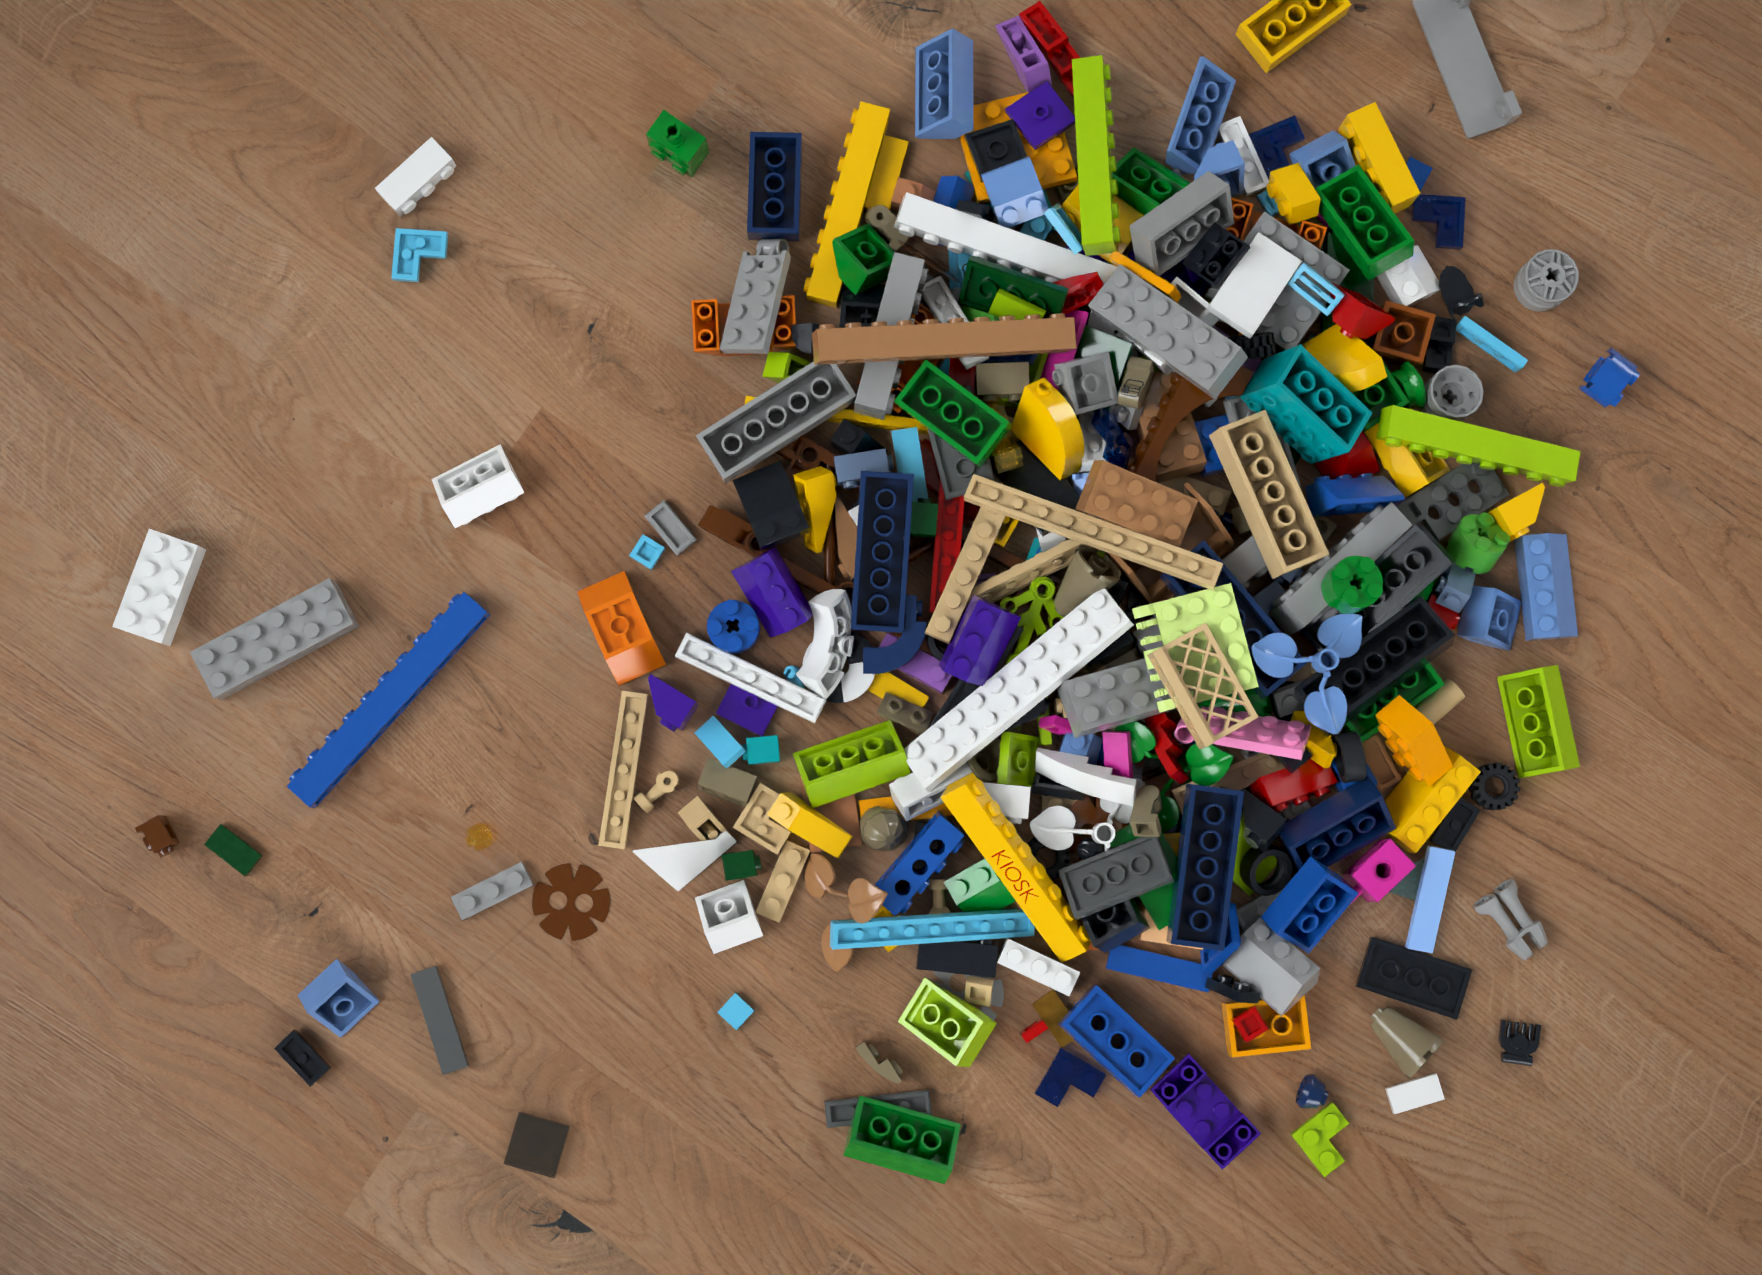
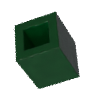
M917 498V502H912L910 536L935 538L938 504H934L933 499Z
M754 850L722 855L725 881L758 876L757 871L762 870L760 855H755Z

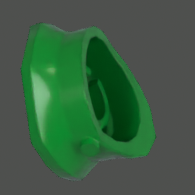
M1409 361L1404 362L1397 370L1390 372L1410 401L1403 408L1417 407L1423 409L1427 400L1423 380Z

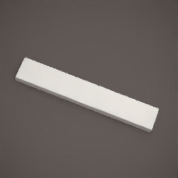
M688 633L685 634L675 654L676 658L814 724L827 701L825 698L728 652L722 651Z

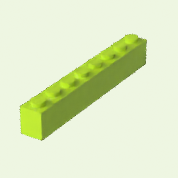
M1098 55L1072 59L1081 238L1086 256L1116 252V242H1121L1119 226L1115 227V219L1119 218L1118 203H1114V195H1118L1116 179L1112 178V172L1117 170L1115 156H1111V149L1115 148L1114 133H1110L1109 127L1114 125L1112 110H1108V103L1112 102L1111 87H1107V80H1111L1110 65H1105L1103 56Z
M1395 405L1381 409L1376 437L1378 440L1385 441V445L1390 447H1401L1403 445L1409 447L1411 452L1424 453L1428 451L1433 453V457L1447 459L1449 456L1456 458L1457 463L1472 464L1473 462L1480 464L1479 467L1486 470L1498 468L1502 469L1503 474L1517 476L1518 474L1526 475V479L1531 481H1542L1544 479L1549 481V485L1564 487L1565 483L1576 481L1581 452Z

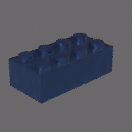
M750 132L748 240L785 239L786 241H799L802 133Z
M1367 776L1365 780L1354 783L1287 821L1284 830L1279 836L1291 861L1299 871L1310 856L1326 867H1329L1396 829V826L1383 796Z

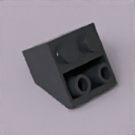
M1214 222L1182 264L1202 282L1214 289H1218L1251 247Z
M843 282L840 328H845L847 323H861V327H869L871 323L876 322L886 285L878 284L855 295Z

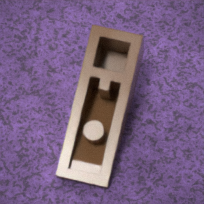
M838 497L835 500L838 554L841 564L837 566L845 579L850 577L853 582L857 526Z

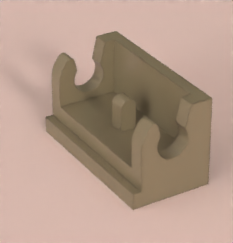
M708 758L699 779L697 790L745 808L752 794L757 776L731 766L726 769L721 762Z

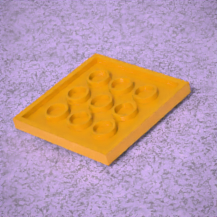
M1028 92L973 105V131L971 132L1011 120L1005 113V108L1028 94ZM1017 128L1027 157L1031 159L1042 190L1077 181L1076 170L1064 132L1034 150ZM964 134L959 139L972 185L974 186L977 203H990L984 183H981Z

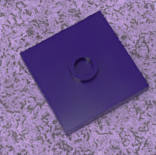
M1047 81L1005 108V113L1010 119L1014 120L1016 127L1034 150L1075 124V116Z
M730 684L716 714L763 737L778 706Z

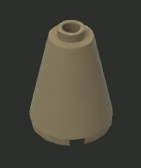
M1080 545L1076 549L1054 599L1055 610L1061 616L1065 617L1093 593L1104 588L1108 591L1118 583L1121 575L1119 567L1108 555L1102 558L1096 554L1099 549L1088 545Z
M1379 1007L1370 1017L1373 1021L1370 1025L1408 1079L1445 1042L1440 1036L1390 1007H1387L1385 1010Z

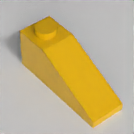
M822 466L793 475L797 499L810 530V533L803 535L805 547L815 553L822 552L836 500V477L832 471Z
M791 792L780 793L767 814L789 831L836 858L841 856L853 837Z

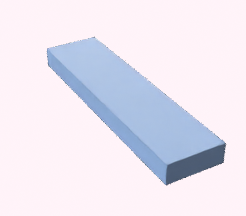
M1427 846L1405 947L1408 949L1433 953L1455 851Z

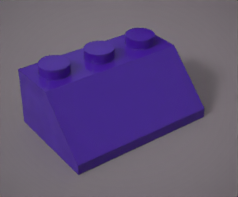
M775 546L731 570L770 638L786 633L812 617L813 613L807 599Z
M974 594L939 666L944 672L961 680L983 686L991 678L1021 616Z

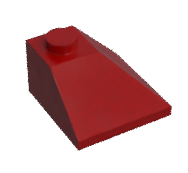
M1332 282L1336 288L1345 294L1332 310L1333 322L1341 327L1340 332L1348 338L1353 339L1357 336L1367 339L1392 324L1396 319L1362 294ZM1330 292L1331 297L1335 299L1336 296Z
M1361 431L1350 452L1313 463L1321 476H1330V480L1348 474L1352 478H1358L1357 476L1361 474L1373 473L1374 475L1380 471L1373 448L1363 431Z

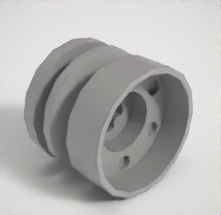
M1546 249L1536 253L1517 271L1514 278V292L1518 301L1525 308L1535 312H1546L1556 308L1575 291L1579 282V271L1575 261L1568 254L1559 250ZM1551 275L1553 279L1548 281L1546 276Z
M1460 365L1446 366L1424 383L1427 400L1425 407L1419 409V412L1463 422L1482 403L1484 393L1482 382L1476 373L1467 367Z

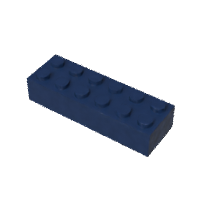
M861 470L851 615L852 630L903 633L914 483L913 473Z
M1205 540L1190 551L1223 563ZM1223 563L1215 587L1229 583L1232 585L1259 686L1253 689L1262 699L1283 684L1307 662L1293 663V672L1283 678L1269 676L1259 668L1253 658L1252 645L1269 634L1282 632ZM1166 573L1160 576L1176 597L1207 589ZM1297 651V653H1296V655H1295L1294 658H1303V657H1302V656L1299 654V652Z
M1186 783L1174 877L1175 882L1173 885L1166 939L1170 944L1224 951L1244 791Z

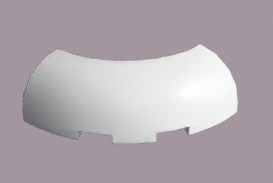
M842 589L824 591L808 601L814 618V638L805 663L796 673L800 681L811 692L825 699L830 696L843 677V666L847 656L851 657L854 636L851 635L852 607L846 591Z

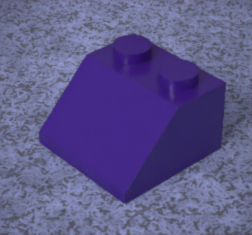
M650 674L648 682L656 715L661 718L659 723L673 732L677 728L683 731L699 704Z

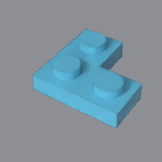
M396 228L392 280L419 282L421 257L446 259L449 234L445 231Z

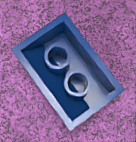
M1373 473L1361 474L1357 476L1358 478H1352L1350 474L1342 475L1334 480H1330V476L1315 478V483L1305 487L1308 507L1313 517L1369 513L1380 504L1385 507L1390 502L1396 504L1405 499L1404 495L1385 476L1373 477Z

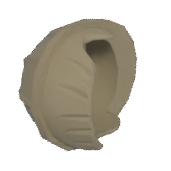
M998 737L966 762L975 776L985 782H992L998 779L997 768L999 766V744L1001 741Z
M874 806L869 808L860 820L861 838L866 846L874 850L892 851L903 844L907 837L908 827L900 814L892 809Z

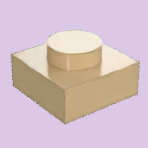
M968 975L964 1001L990 1007L994 980Z

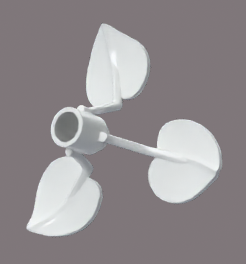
M1137 779L1135 797L1137 791L1143 787L1141 779ZM1100 799V807L1110 813L1106 823H1098L1092 830L1074 829L1076 823L1075 816L1068 808L1063 806H1053L1045 809L1030 822L1029 826L1035 838L1044 846L1053 850H1065L1071 847L1074 841L1073 833L1091 835L1096 843L1104 844L1105 851L1110 850V842L1115 838V829L1112 826L1113 818L1115 817L1120 823H1130L1133 806Z

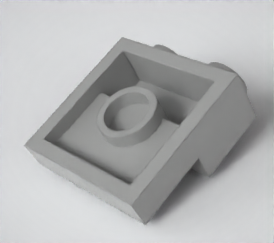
M1109 352L1054 364L1055 370L1052 372L1053 382L1056 386H1059L1060 394L1067 400L1076 415L1118 404V395Z

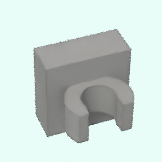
M1114 404L1111 405L1108 414L1114 415L1113 417L1116 418V421L1120 422L1128 430H1133L1137 428L1144 407L1135 409Z

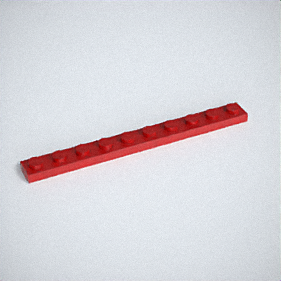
M950 358L949 377L962 387L970 385L974 394L976 365L966 370L959 358ZM941 479L929 613H934L961 552L964 496L946 500Z

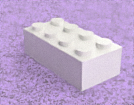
M149 529L112 627L171 646L206 549Z

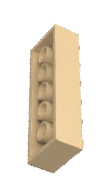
M1266 410L1222 426L1210 434L1209 437L1272 579L1328 556L1329 552Z

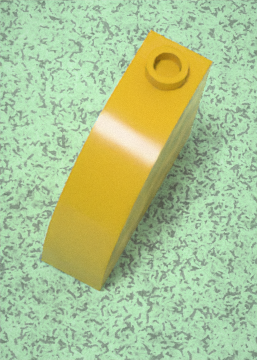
M1337 324L1302 345L1351 393L1366 389L1387 377L1382 357L1357 336L1351 339L1340 332L1341 327Z
M1045 378L1026 385L1010 430L1059 480L1079 472L1084 456V439L1079 421L1072 407Z

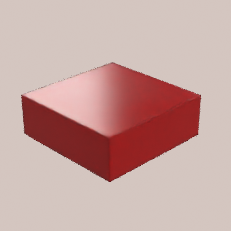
M1255 1006L1231 1019L1245 1043L1269 1030Z
M1038 1019L1021 1031L1020 1035L1028 1043L1047 1030L1048 1027L1042 1019Z

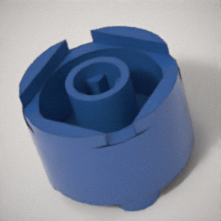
M1612 347L1606 351L1610 355L1606 359L1601 356L1583 379L1587 384L1579 386V390L1604 408L1608 405L1615 407L1624 396L1621 393L1627 384L1631 386L1640 375L1636 371L1638 366Z
M727 600L718 604L711 611L707 620V632L717 648L730 654H740L750 650L758 641L760 622L755 611L748 604L738 600ZM730 622L733 624L739 622L738 627L740 630L738 632L733 630L729 633L730 628L728 624Z

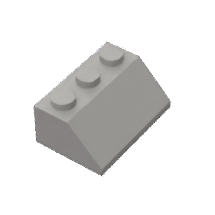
M1261 918L1240 937L1241 945L1238 950L1234 951L1223 963V966L1241 982L1250 984V989L1259 992L1260 998L1281 1016L1318 983L1321 969L1289 941L1277 935Z

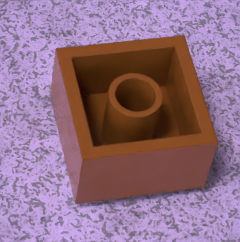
M1385 301L1380 308L1396 319L1392 324L1372 335L1369 347L1382 357L1384 361L1398 365L1409 361L1417 369L1423 364L1436 314Z

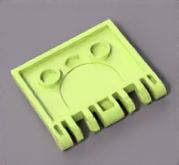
M1231 583L1217 586L1214 590L1206 589L1132 609L1134 619L1154 614L1156 619L1137 623V630L1158 625L1160 635L1144 637L1140 640L1141 646L1162 641L1164 646L1206 623L1243 690L1259 687ZM1201 631L1194 635L1191 646L1205 650L1207 639ZM1188 639L1181 643L1187 645ZM1174 646L1167 650L1173 661L1182 663L1186 649ZM1161 647L1143 651L1148 670L1154 667L1147 655ZM1190 650L1186 665L1200 668L1204 654ZM1208 656L1204 670L1218 674L1221 664L1217 658ZM1185 669L1183 674L1185 684L1195 687L1199 672ZM1158 674L1150 675L1151 681H1160ZM1203 674L1200 688L1213 692L1217 678ZM1221 679L1218 694L1224 696L1232 694L1234 687L1231 682ZM1165 688L1157 689L1154 692L1155 698L1168 694ZM1189 689L1190 693L1193 696L1194 691ZM1198 692L1196 703L1210 700L1212 696ZM1171 698L1157 702L1159 713L1176 708Z

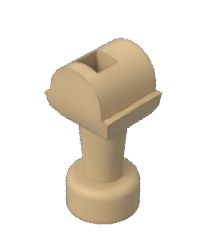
M673 771L659 773L656 778V784L646 795L640 792L634 797V800L648 814L654 808L652 802L665 793L676 791L675 788L680 782L679 776Z
M947 879L929 880L928 889L933 890V907L930 909L929 914L951 913L946 907L944 890H947L944 881Z

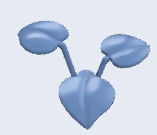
M1339 614L1326 619L1320 625L1317 636L1319 641L1327 647L1314 656L1294 658L1297 653V646L1293 639L1284 633L1269 634L1254 643L1251 648L1256 664L1269 676L1276 678L1287 677L1293 672V663L1311 662L1316 672L1323 673V678L1319 685L1320 692L1315 691L1307 696L1304 703V712L1307 719L1313 725L1331 734H1338L1345 723L1347 701L1345 695L1338 687L1332 686L1324 689L1328 677L1331 676L1330 670L1338 666L1339 658L1351 657L1358 651L1361 645L1362 616L1358 614Z

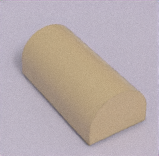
M1448 678L1443 681L1445 685L1414 706L1434 725L1465 698L1462 690Z

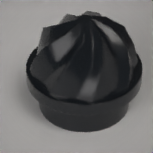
M1092 837L1083 839L1077 846L1078 856L1082 860L1100 854L1103 850V844L1096 843Z

